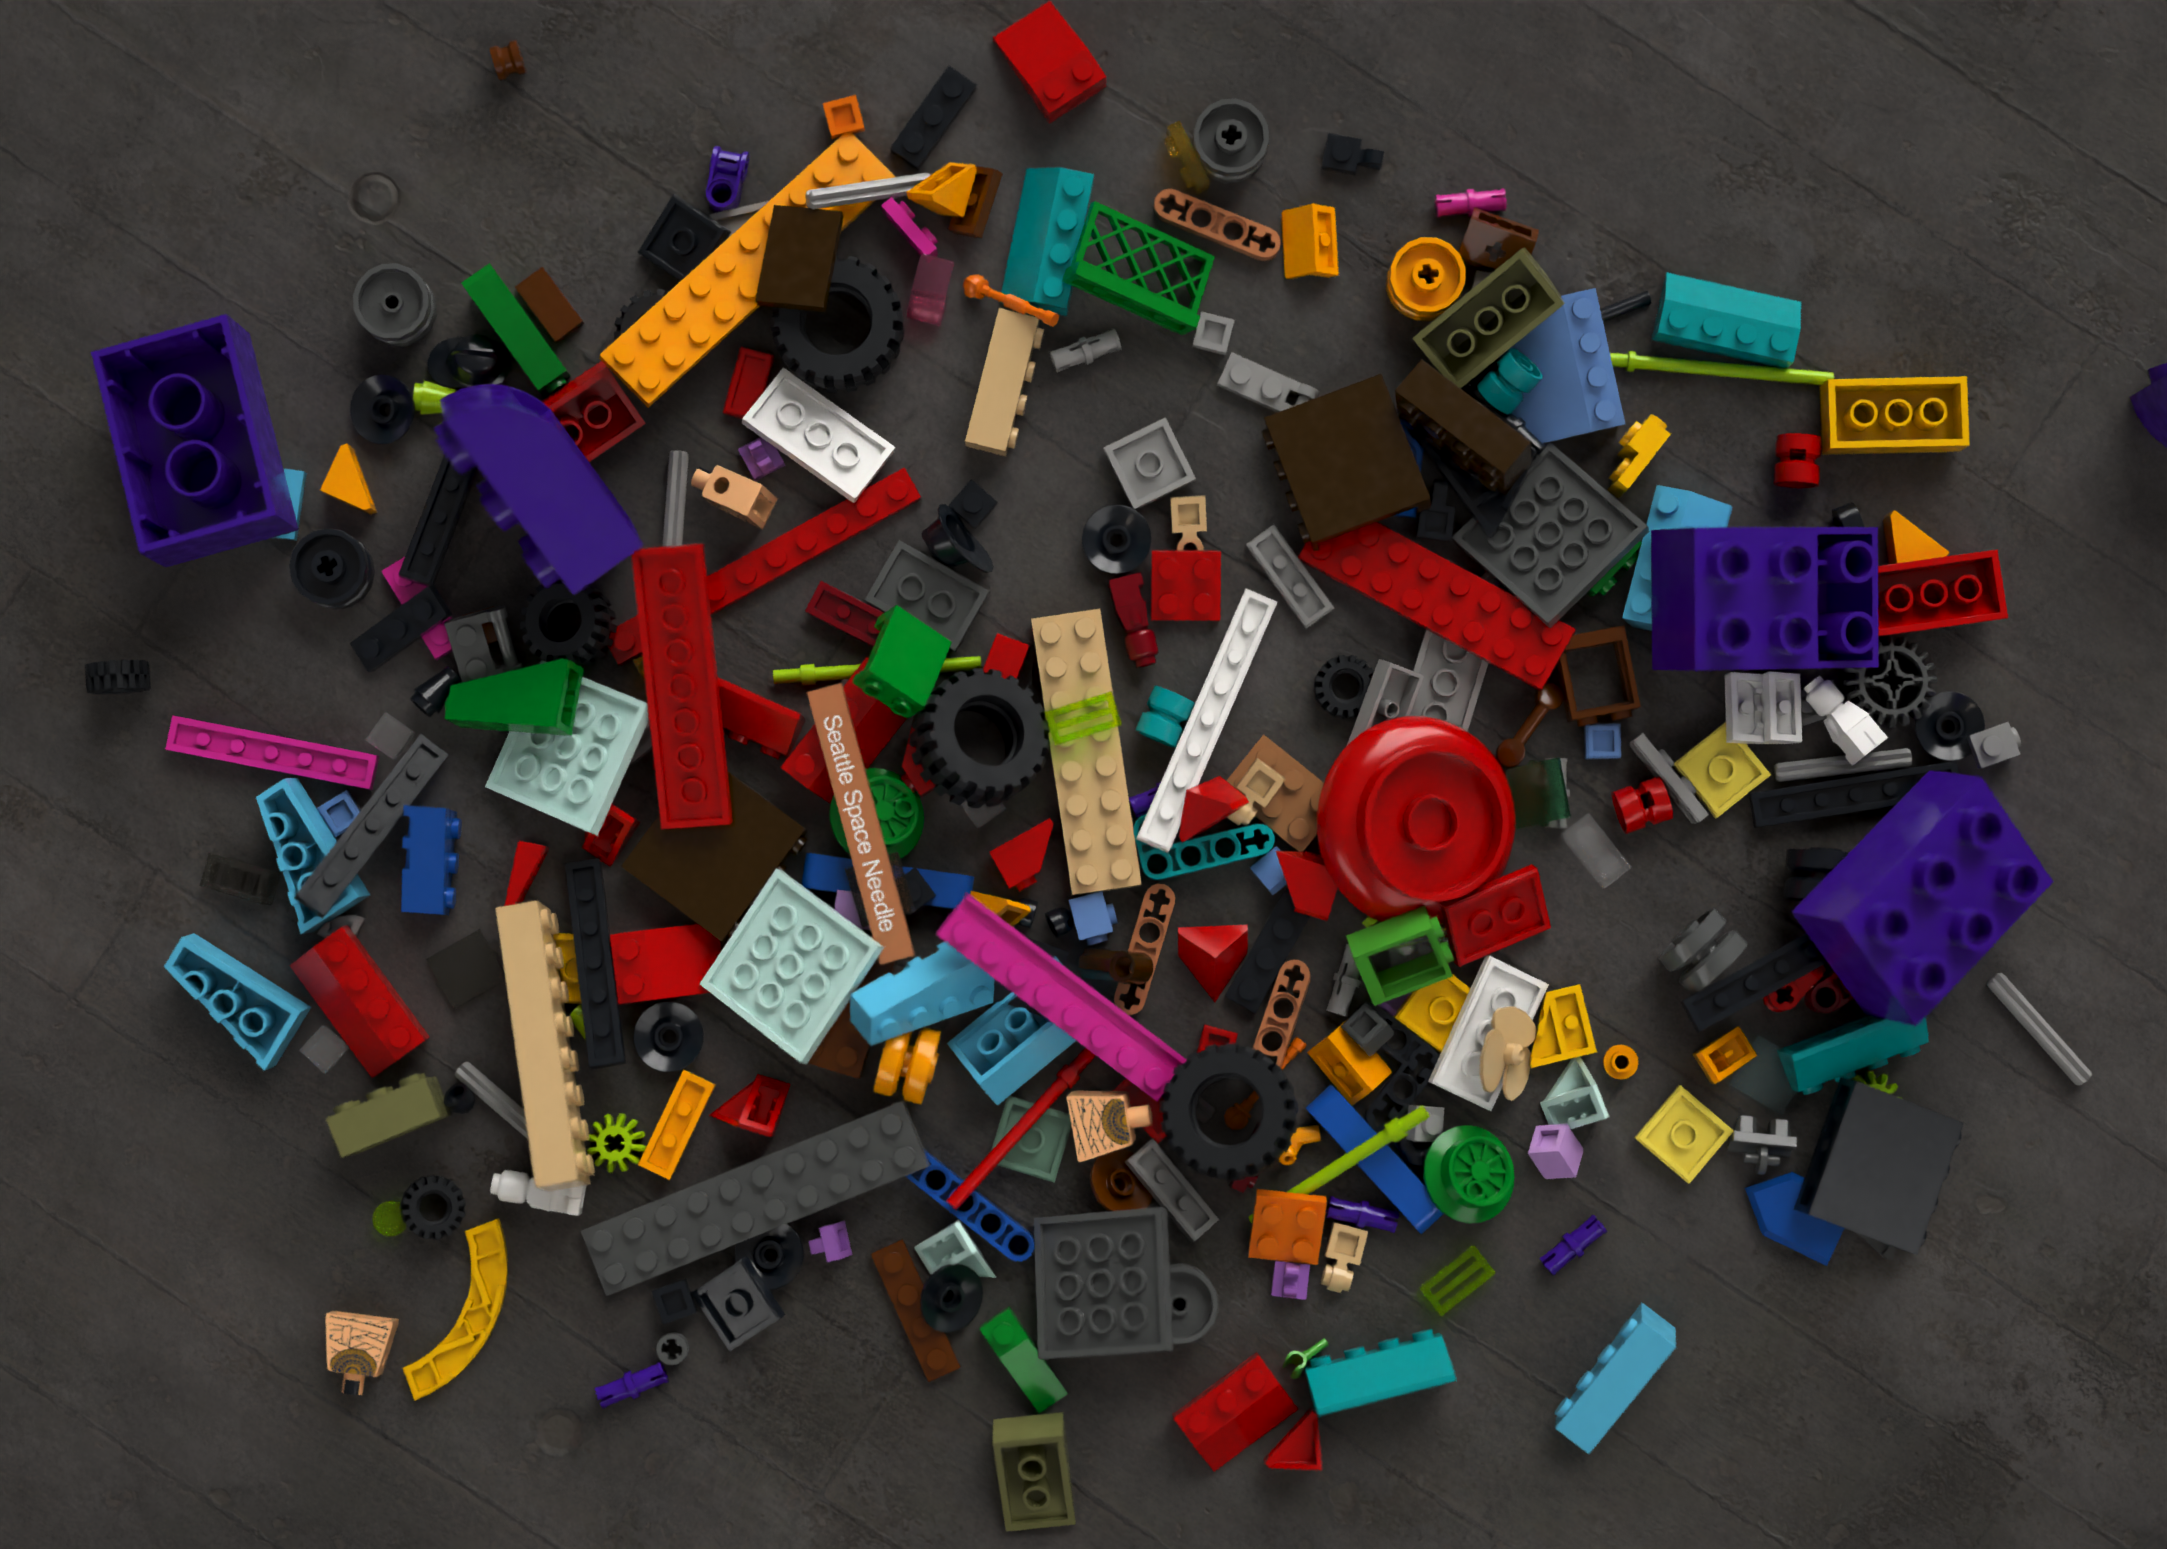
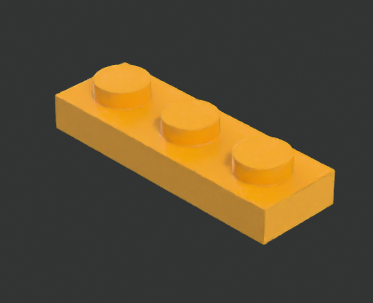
M685 1069L682 1071L639 1161V1166L671 1180L716 1084Z

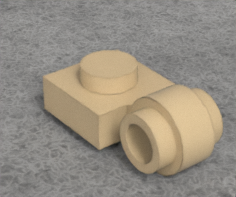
M1256 758L1236 786V788L1245 793L1249 803L1227 818L1236 825L1241 823L1247 826L1258 811L1253 807L1254 801L1265 808L1284 783L1285 777Z
M1333 1222L1324 1256L1336 1259V1261L1332 1265H1325L1321 1278V1284L1327 1286V1290L1341 1293L1342 1290L1349 1291L1354 1272L1348 1270L1347 1264L1352 1263L1360 1266L1368 1231Z

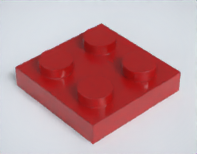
M1151 550V620L1220 621L1221 550Z

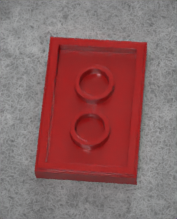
M1533 864L1485 883L1459 898L1440 902L1454 963L1458 967L1551 928L1538 868Z

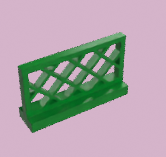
M1094 201L1090 204L1071 266L1066 268L1062 282L1175 333L1184 335L1197 329L1200 315H1197L1215 256ZM1097 214L1108 218L1113 232L1102 237L1100 236L1095 225ZM1129 229L1138 232L1143 246L1132 251L1123 234L1124 231ZM1116 236L1123 254L1111 259L1103 240ZM1158 243L1167 245L1173 260L1161 264L1153 246ZM1094 244L1103 260V263L1097 266L1083 260L1087 247ZM1146 249L1154 268L1141 273L1133 254ZM1190 256L1203 262L1199 275L1193 278L1190 277L1183 259ZM1126 258L1134 276L1127 280L1118 276L1113 263ZM1176 263L1183 282L1171 287L1163 268ZM1156 272L1163 291L1154 293L1148 290L1143 278L1144 276ZM1184 285L1186 286L1191 297L1188 308L1178 303L1173 290Z

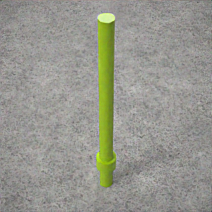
M981 656L945 658L940 673L969 671L970 669L981 668ZM804 664L796 669L773 670L774 684L802 682V685H816V681L850 679L861 664L826 667Z
M1420 1106L1401 1119L1396 1117L1385 1124L1384 1130L1287 1192L1312 1193L1390 1142L1394 1141L1397 1143L1408 1136L1407 1131L1430 1117L1424 1106ZM1251 1214V1215L1248 1216V1217H1249V1220H1250V1222H1251V1224H1252L1253 1214Z

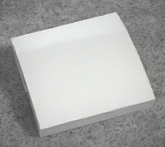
M1730 672L1725 674L1726 743L1793 744L1802 742L1800 674L1766 672L1764 674Z

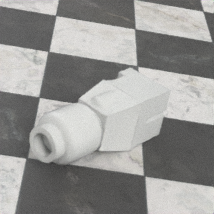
M1818 676L1803 688L1807 692V702L1819 716H1827L1823 722L1833 743L1835 742L1846 754L1845 758L1852 766L1888 738L1869 716V713L1850 701H1847L1845 704L1842 703L1844 696L1831 680L1824 681L1821 676Z
M504 1170L501 1174L494 1173L491 1194L497 1195L501 1201L522 1204L527 1200L531 1208L579 1216L582 1214L587 1185L549 1192L535 1188L534 1177L530 1179L527 1173Z

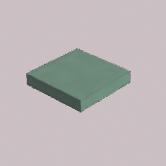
M1013 1096L1007 1097L992 1149L1032 1107L1033 1102ZM1049 1108L1001 1160L998 1166L1055 1183L1072 1126L1070 1114Z

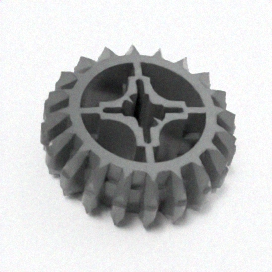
M1892 635L1884 636L1882 643L1879 640V655L1883 654V662L1880 663V670L1877 675L1864 677L1866 668L1843 669V672L1852 675V679L1842 681V686H1852L1853 690L1844 695L1845 699L1856 698L1857 703L1855 705L1861 709L1863 708L1869 713L1870 717L1875 715L1874 722L1879 727L1882 726L1885 719L1889 729L1896 727L1897 719L1902 726L1909 725V716L1913 719H1920L1922 717L1918 707L1922 706L1926 710L1931 707V704L1924 696H1936V691L1928 688V684L1937 683L1938 678L1935 676L1928 677L1927 674L1928 671L1935 668L1934 663L1924 665L1922 662L1929 655L1927 651L1921 652L1918 655L1915 654L1918 648L1917 642H1912L1905 648L1906 638L1904 636L1898 637L1895 645ZM1894 655L1903 659L1910 666L1913 674L1902 672L1899 668L1898 660L1894 659ZM1889 676L1890 679L1904 682L1892 686V690H1890L1889 684L1876 681ZM1915 686L1914 694L1910 701L1901 709H1897L1896 701L1900 700L1902 688ZM1866 689L1876 690L1881 695L1885 708L1877 705L1869 697Z

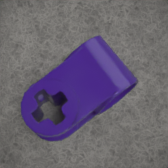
M714 146L706 188V197L714 213L738 208L743 183L748 172L750 152L743 151L742 154L724 151L720 146ZM720 191H728L732 194L731 198L725 203H718L714 200L715 195Z

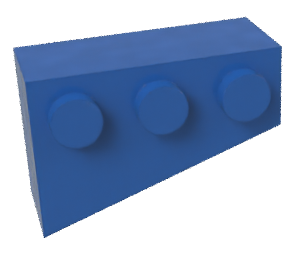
M403 805V816H409L408 836H403V848H407L405 868L402 869L401 912L449 916V908L454 909L456 903V888H451L452 874H457L459 867V854L454 853L455 839H460L462 820L457 818L456 811L447 808Z

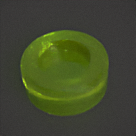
M387 1201L375 1209L373 1225L380 1234L395 1236L407 1228L401 1217L400 1202Z

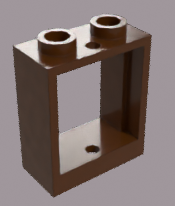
M1625 626L1573 635L1556 665L1560 686L1564 693L1563 702L1567 722L1577 721L1578 727L1599 723L1598 717L1611 715L1612 721L1633 717L1632 710H1636L1641 706ZM1614 644L1625 702L1577 711L1566 653Z

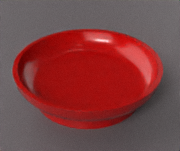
M1405 716L1386 720L1370 727L1353 739L1342 750L1330 768L1322 786L1317 810L1318 843L1321 856L1331 879L1351 904L1369 917L1380 922L1425 906L1430 919L1437 916L1439 923L1443 924L1444 920L1440 902L1459 898L1503 875L1511 856L1516 831V814L1512 791L1508 779L1495 756L1480 740L1466 730L1447 721L1426 716Z

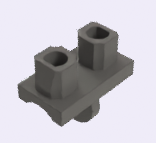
M1740 1115L1735 1122L1734 1131L1727 1141V1151L1744 1153L1743 1162L1755 1164L1756 1174L1764 1175L1767 1165L1779 1166L1780 1157L1789 1158L1792 1149H1796L1797 1137H1791L1788 1120H1770L1768 1123V1134L1756 1133L1757 1118Z

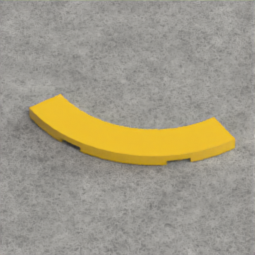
M499 1218L465 1231L471 1257V1284L468 1298L455 1326L448 1336L426 1356L403 1367L414 1401L433 1393L461 1373L480 1352L496 1325L505 1297L508 1275L506 1242Z

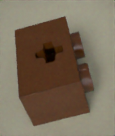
M1474 208L1458 253L1466 263L1472 266L1481 267L1485 265L1497 269L1522 248H1526L1532 255L1539 230ZM1495 242H1499L1502 244L1499 250H1495L1492 248L1495 245Z

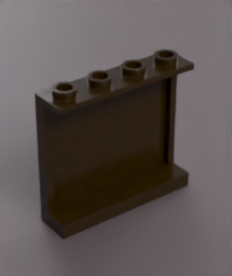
M1382 374L1264 417L1267 429L1261 432L1268 450L1274 448L1279 460L1273 462L1280 481L1286 479L1291 490L1285 493L1292 512L1299 511L1303 521L1297 524L1304 544L1311 542L1314 552L1319 550V543L1415 507L1418 512L1431 508V498Z
M728 772L733 818L731 824L661 829L659 815L621 865L622 868L722 942H725L728 937L732 936L742 921L741 919L750 909L775 869L777 868L785 872L787 867L783 863L791 853L797 856L808 841L804 837L808 830L730 772Z

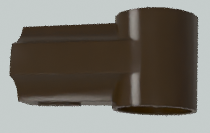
M1085 948L1084 953L1079 956L1078 968L1082 973V978L1139 985L1149 981L1153 973L1151 959L1142 953ZM1132 962V970L1130 973L1129 967Z

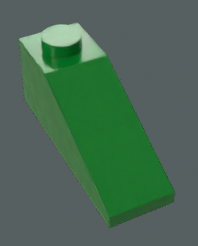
M1010 1306L980 1325V1331L1038 1413H1041L1068 1394L1048 1362L1044 1359H1038L1037 1346Z

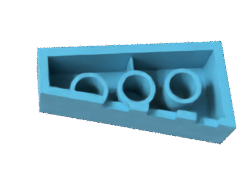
M284 778L256 797L269 839L273 841L278 856L276 860L280 872L283 871L289 890L287 894L291 906L295 908L299 920L297 924L301 934L315 932L325 923L335 919L370 896V893L357 874L323 919L294 898L337 840L298 778Z
M195 933L181 937L164 966L195 1000L198 999L210 1011L209 1014L235 1037L234 1040L257 1060L256 1063L264 1071L277 1065L311 1009V1006Z
M943 942L937 946L938 951L923 960L918 956L907 962V966L902 972L894 976L889 972L853 992L850 999V1022L871 1046L993 1003L994 978L947 942Z
M1641 1302L1633 1315L1622 1326L1613 1342L1608 1344L1597 1359L1598 1362L1593 1369L1586 1371L1576 1384L1577 1390L1570 1399L1564 1398L1554 1412L1557 1416L1555 1429L1590 1454L1676 1348L1675 1327Z

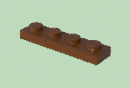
M901 1239L871 1253L928 1382L961 1368L946 1333L933 1329L922 1317L920 1295L924 1284L904 1240Z

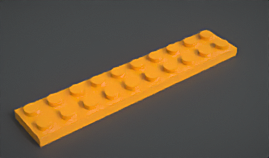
M852 133L843 134L599 355V359L649 408L760 307L755 299L774 205L808 208L805 198L808 190L887 179L895 176ZM876 200L820 209L842 211L844 216L842 232Z

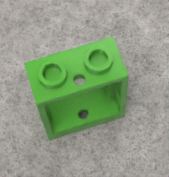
M1425 906L1346 935L1353 959L1374 1006L1453 976L1448 964L1454 961L1452 952L1447 941L1440 943L1439 938L1443 937L1444 934L1437 916L1430 919ZM1427 934L1433 952L1377 973L1370 957L1371 955Z

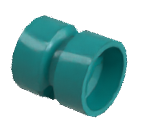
M1513 348L1507 350L1496 362L1498 369L1489 370L1477 384L1481 395L1493 407L1505 414H1511L1523 401V392L1530 393L1543 378L1539 368L1526 355Z
M1154 685L1147 702L1150 711L1142 713L1135 731L1161 744L1176 748L1183 732L1180 723L1181 721H1188L1195 703L1175 692Z

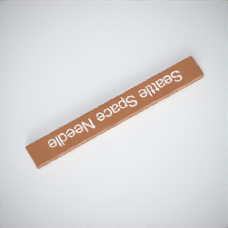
M839 683L807 692L872 937L884 947L878 956L879 963L882 965L915 956L843 684Z

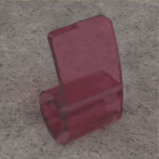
M921 254L909 300L907 318L941 326L948 298L946 295L954 267L953 261Z

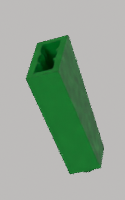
M490 263L461 283L542 396L547 393L552 395L567 384L565 380L571 377Z
M559 659L451 685L449 696L445 701L444 719L461 728L572 736L584 668L569 659Z

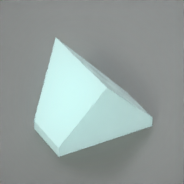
M1580 1056L1571 1058L1544 1101L1540 1102L1548 1125L1568 1124L1570 1129H1574L1609 1117L1597 1084Z
M960 1219L914 1247L930 1275L945 1265L962 1264L974 1270L979 1277L996 1278Z

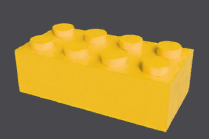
M1967 376L1828 379L1820 386L1822 455L1960 452L1970 445Z

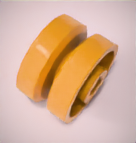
M1421 237L1406 243L1396 253L1387 273L1386 290L1392 305L1402 315L1413 320L1430 321L1439 317L1456 303L1465 285L1466 268L1461 255L1450 243L1438 238ZM1421 276H1427V277H1429L1430 280H1431V283H1430V284H1427V283H1426V280H1425L1424 278H1420V277H1421Z
M923 1027L919 1031L915 1046L910 1045L913 1031L886 1040L874 1092L892 1096L897 1091L901 1077L906 1078L902 1092L904 1100L922 1105L927 1086L932 1082L939 1057L937 1050L942 1031Z

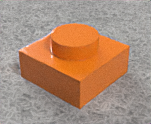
M856 95L823 103L832 139L839 138L847 133L855 134L865 131Z

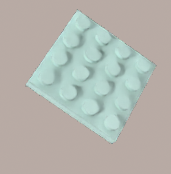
M582 677L572 736L510 731L485 787L598 836L649 721L648 703Z
M776 868L700 982V985L800 1063L807 1064L850 1000L851 994L856 991L884 947L784 871Z

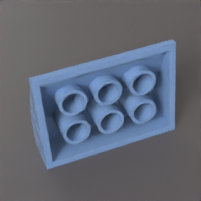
M1596 288L1562 295L1561 297L1565 304L1511 347L1526 355L1543 375L1542 380L1530 393L1523 392V401L1512 412L1517 419L1521 417L1526 422L1525 427L1541 443L1579 436L1625 424Z

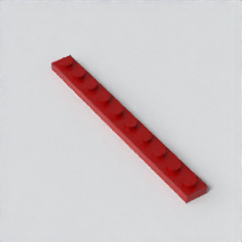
M905 467L866 488L855 503L846 499L707 576L711 615L921 500L922 498ZM638 615L618 625L616 633L610 634L609 638L614 640V642L608 648L619 666L642 654Z

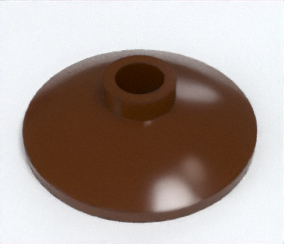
M1119 1149L1101 1155L1092 1165L1090 1173L1092 1191L1098 1202L1107 1211L1144 1209L1149 1206L1153 1198L1125 1164V1161L1134 1154L1129 1150ZM1114 1182L1118 1184L1120 1190L1116 1188Z

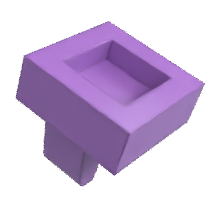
M761 437L738 449L755 481L785 466L777 448Z
M845 1221L820 1227L821 1237L808 1241L811 1255L825 1252L827 1262L852 1255Z
M1275 1260L1271 1296L1306 1300L1310 1264Z

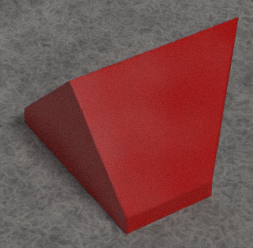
M1221 776L1186 790L1179 838L1182 842H1185L1200 835L1249 803L1248 799Z
M612 803L598 836L585 831V842L582 848L611 867L641 822Z
M1276 851L1295 906L1294 911L1327 921L1338 888L1331 879L1322 856L1304 851Z
M1247 924L1178 927V956L1211 999L1216 1002L1248 953Z
M757 1074L754 1081L709 1114V1116L745 1130L773 1137L776 1134L791 1084Z
M1312 1408L1307 1410L1263 1459L1269 1468L1322 1470L1318 1415Z

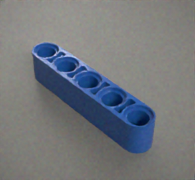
M806 853L801 885L806 889L837 893V890L861 893L852 859ZM891 865L895 881L913 869L912 867ZM917 868L936 894L933 899L924 904L926 906L955 909L965 898L966 893L970 894L973 891V876Z
M1331 1084L1305 1107L1346 1153L1377 1134ZM1385 1145L1357 1163V1166L1421 1235L1444 1214L1432 1202L1426 1186L1388 1145Z
M924 1149L930 1166L905 1177L1006 1257L1020 1262L1028 1259L1034 1251L1035 1242L1033 1235L975 1189L972 1192L974 1204L969 1210H955L946 1202L964 1180ZM932 1170L942 1171L946 1177L945 1186L940 1189L931 1188L926 1180L927 1174ZM989 1213L998 1215L1001 1220L1000 1229L996 1232L984 1230L981 1224L983 1216ZM1022 1235L1028 1240L1029 1248L1025 1253L1016 1254L1010 1250L1009 1240L1013 1236Z

